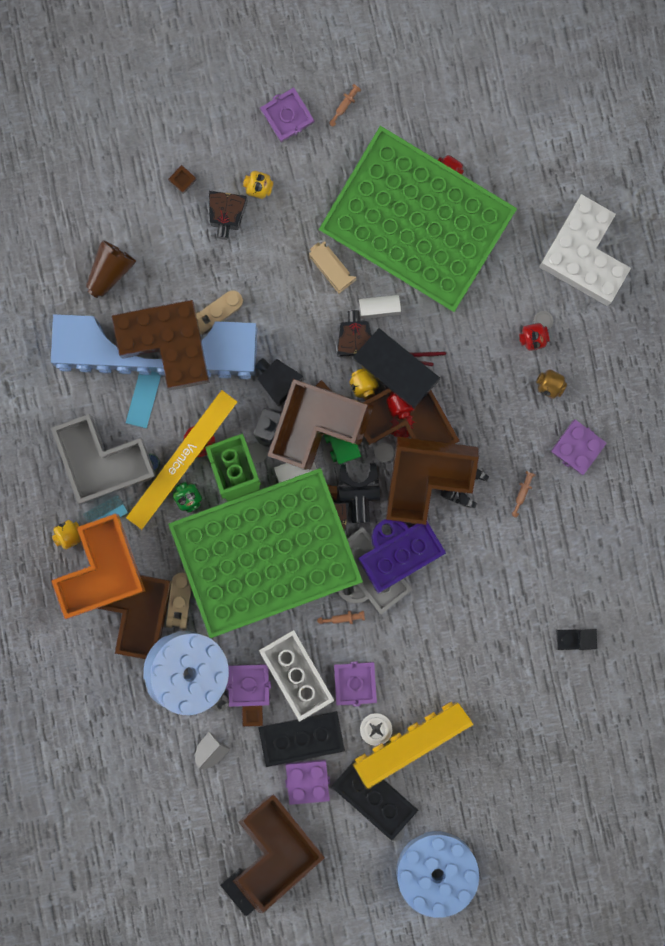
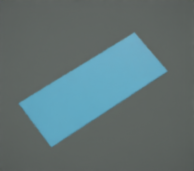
M151 372V375L139 374L126 419L127 424L147 429L161 378L159 373Z

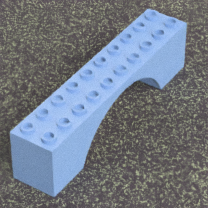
M53 314L51 363L59 371L70 372L72 368H76L79 372H91V369H96L100 373H111V370H117L120 374H131V371H137L141 375H151V372H157L159 375L165 376L162 359H147L137 356L122 359L119 356L118 347L106 337L99 321L94 316ZM215 321L210 332L202 340L209 378L211 374H216L219 378H231V375H238L239 379H251V376H255L258 330L256 323Z

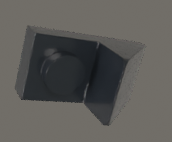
M597 629L556 630L557 650L597 649Z

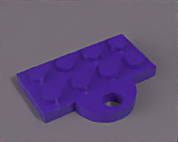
M385 519L378 523L372 531L371 542L374 549L359 557L358 561L377 593H380L443 556L446 552L428 522L426 525L416 524L409 528L404 522ZM383 525H388L391 528L390 535L383 534Z

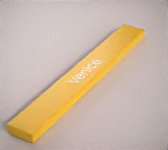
M223 390L219 392L126 518L143 530L238 403L237 400Z

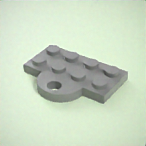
M361 527L347 538L363 582L353 586L354 592L351 595H345L342 590L338 591L344 600L351 603H361L369 599L378 612L382 614L412 591L408 583L402 579L382 592L377 593L358 561L359 557L374 549L370 535Z

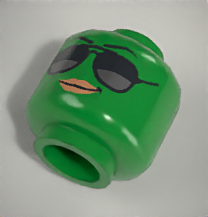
M183 482L175 487L176 491L172 497L181 511L189 513L201 506L202 495L195 484Z

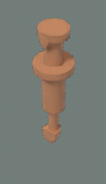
M353 84V89L348 95H343L345 98L336 109V115L330 120V126L336 125V119L339 115H343L351 102L355 103L353 98L357 92L361 91L355 84Z
M526 471L527 476L524 483H519L521 488L516 498V507L512 512L515 518L519 515L517 513L519 506L523 504L528 490L532 489L529 485L535 474Z
M348 611V614L332 616L330 619H322L320 617L317 619V622L319 624L328 622L333 624L349 622L353 624V620L362 619L364 621L365 613L361 611L360 613L352 614L351 611Z

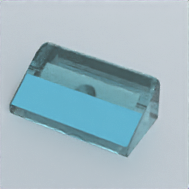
M117 495L84 513L83 516L87 523L115 513L119 514L121 518L129 512L120 495Z

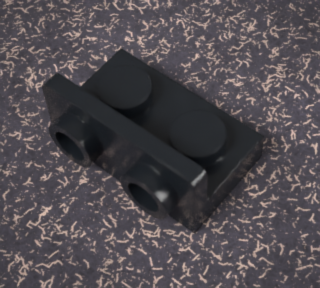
M239 868L224 880L220 886L246 917L255 908L233 882L242 873Z

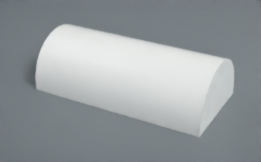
M294 630L259 650L299 721L334 701Z

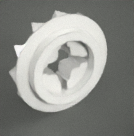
M374 713L363 719L360 725V733L366 743L377 746L380 743L385 744L392 735V725L386 716ZM382 722L380 731L383 735L375 733L370 736L373 729L369 724L377 726Z

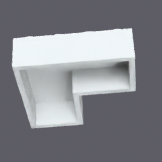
M581 194L539 268L608 306L613 301L631 269L597 249L598 244L616 214Z

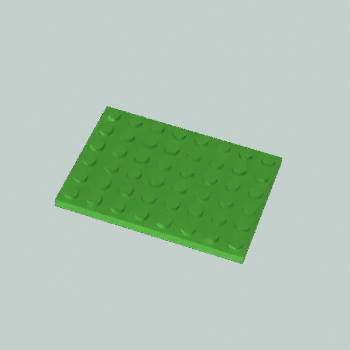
M380 126L318 230L455 312L517 208Z
M321 468L168 524L209 638L363 582Z

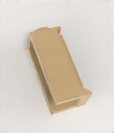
M325 241L322 244L318 242L310 249V259L338 294L356 281L357 277L350 276L349 271L329 246L326 247Z

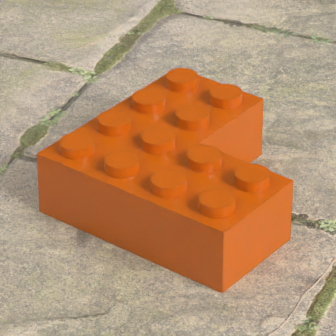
M116 513L77 527L90 567L51 580L64 619H69L145 592L119 514Z

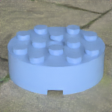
M177 631L162 637L153 645L145 660L143 676L148 693L157 704L176 714L195 715L208 710L220 699L228 682L229 669L223 650L212 639L192 631ZM188 668V675L183 677L185 669Z
M442 831L426 832L412 839L404 847L398 859L396 875L400 892L408 905L420 914L434 918L452 916L462 911L476 894L479 884V869L476 859L470 848L453 834ZM436 869L443 871V875L439 878L432 876V872Z

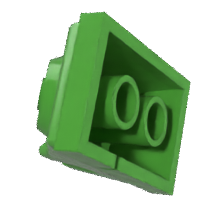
M243 433L205 447L220 494L227 502L260 490L261 483Z

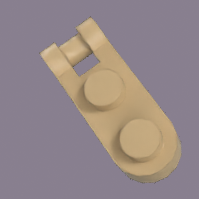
M229 291L202 311L196 313L201 335L210 331L215 321H224L242 307L243 298L239 292ZM206 316L210 319V322L207 324L202 320Z
M184 572L176 574L171 582L166 627L168 628L173 626L185 630L187 628L192 588L187 574ZM174 613H182L181 619L174 618Z

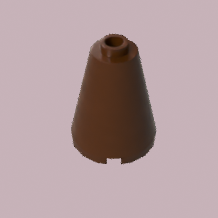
M103 240L99 245L86 287L89 289L87 292L96 298L99 296L103 297L134 266L136 260L128 253H123L117 246Z

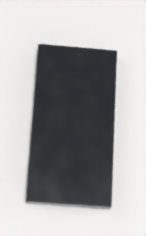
M380 328L352 357L354 361L413 409L417 407L440 380L438 375Z
M337 711L309 716L301 721L295 719L258 727L266 767L345 751Z
M354 759L331 787L392 841L418 812V809L384 779L367 788L352 765L356 763Z

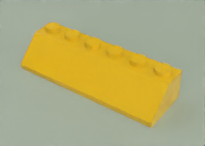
M452 701L441 707L443 709L441 712L428 714L424 717L426 721L421 724L413 723L407 727L408 731L401 735L399 732L390 737L391 742L386 745L380 743L372 748L373 752L366 756L364 753L355 758L356 763L352 765L363 784L370 788L474 725L460 704L457 702L453 704Z

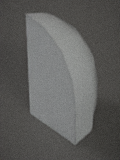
M210 732L207 733L196 748L195 763L198 769H207L214 766L231 750L224 742L222 744L219 743L215 738L216 736Z

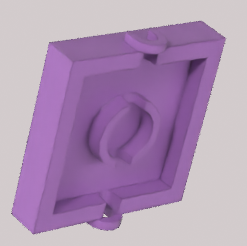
M294 87L282 95H275L272 101L260 107L261 112L281 143L315 123Z
M573 419L550 452L561 459L565 466H570L579 474L584 475L607 443L595 435L594 431H591L589 427L586 428L576 419Z
M356 661L349 664H334L336 705L353 704V706H361V704L377 703L374 662L358 663Z
M266 664L228 665L229 676L226 690H229V707L270 705L269 689H271V681H269V668Z
M326 759L286 763L287 780L285 782L286 788H288L289 805L330 801L328 787L330 776H327Z

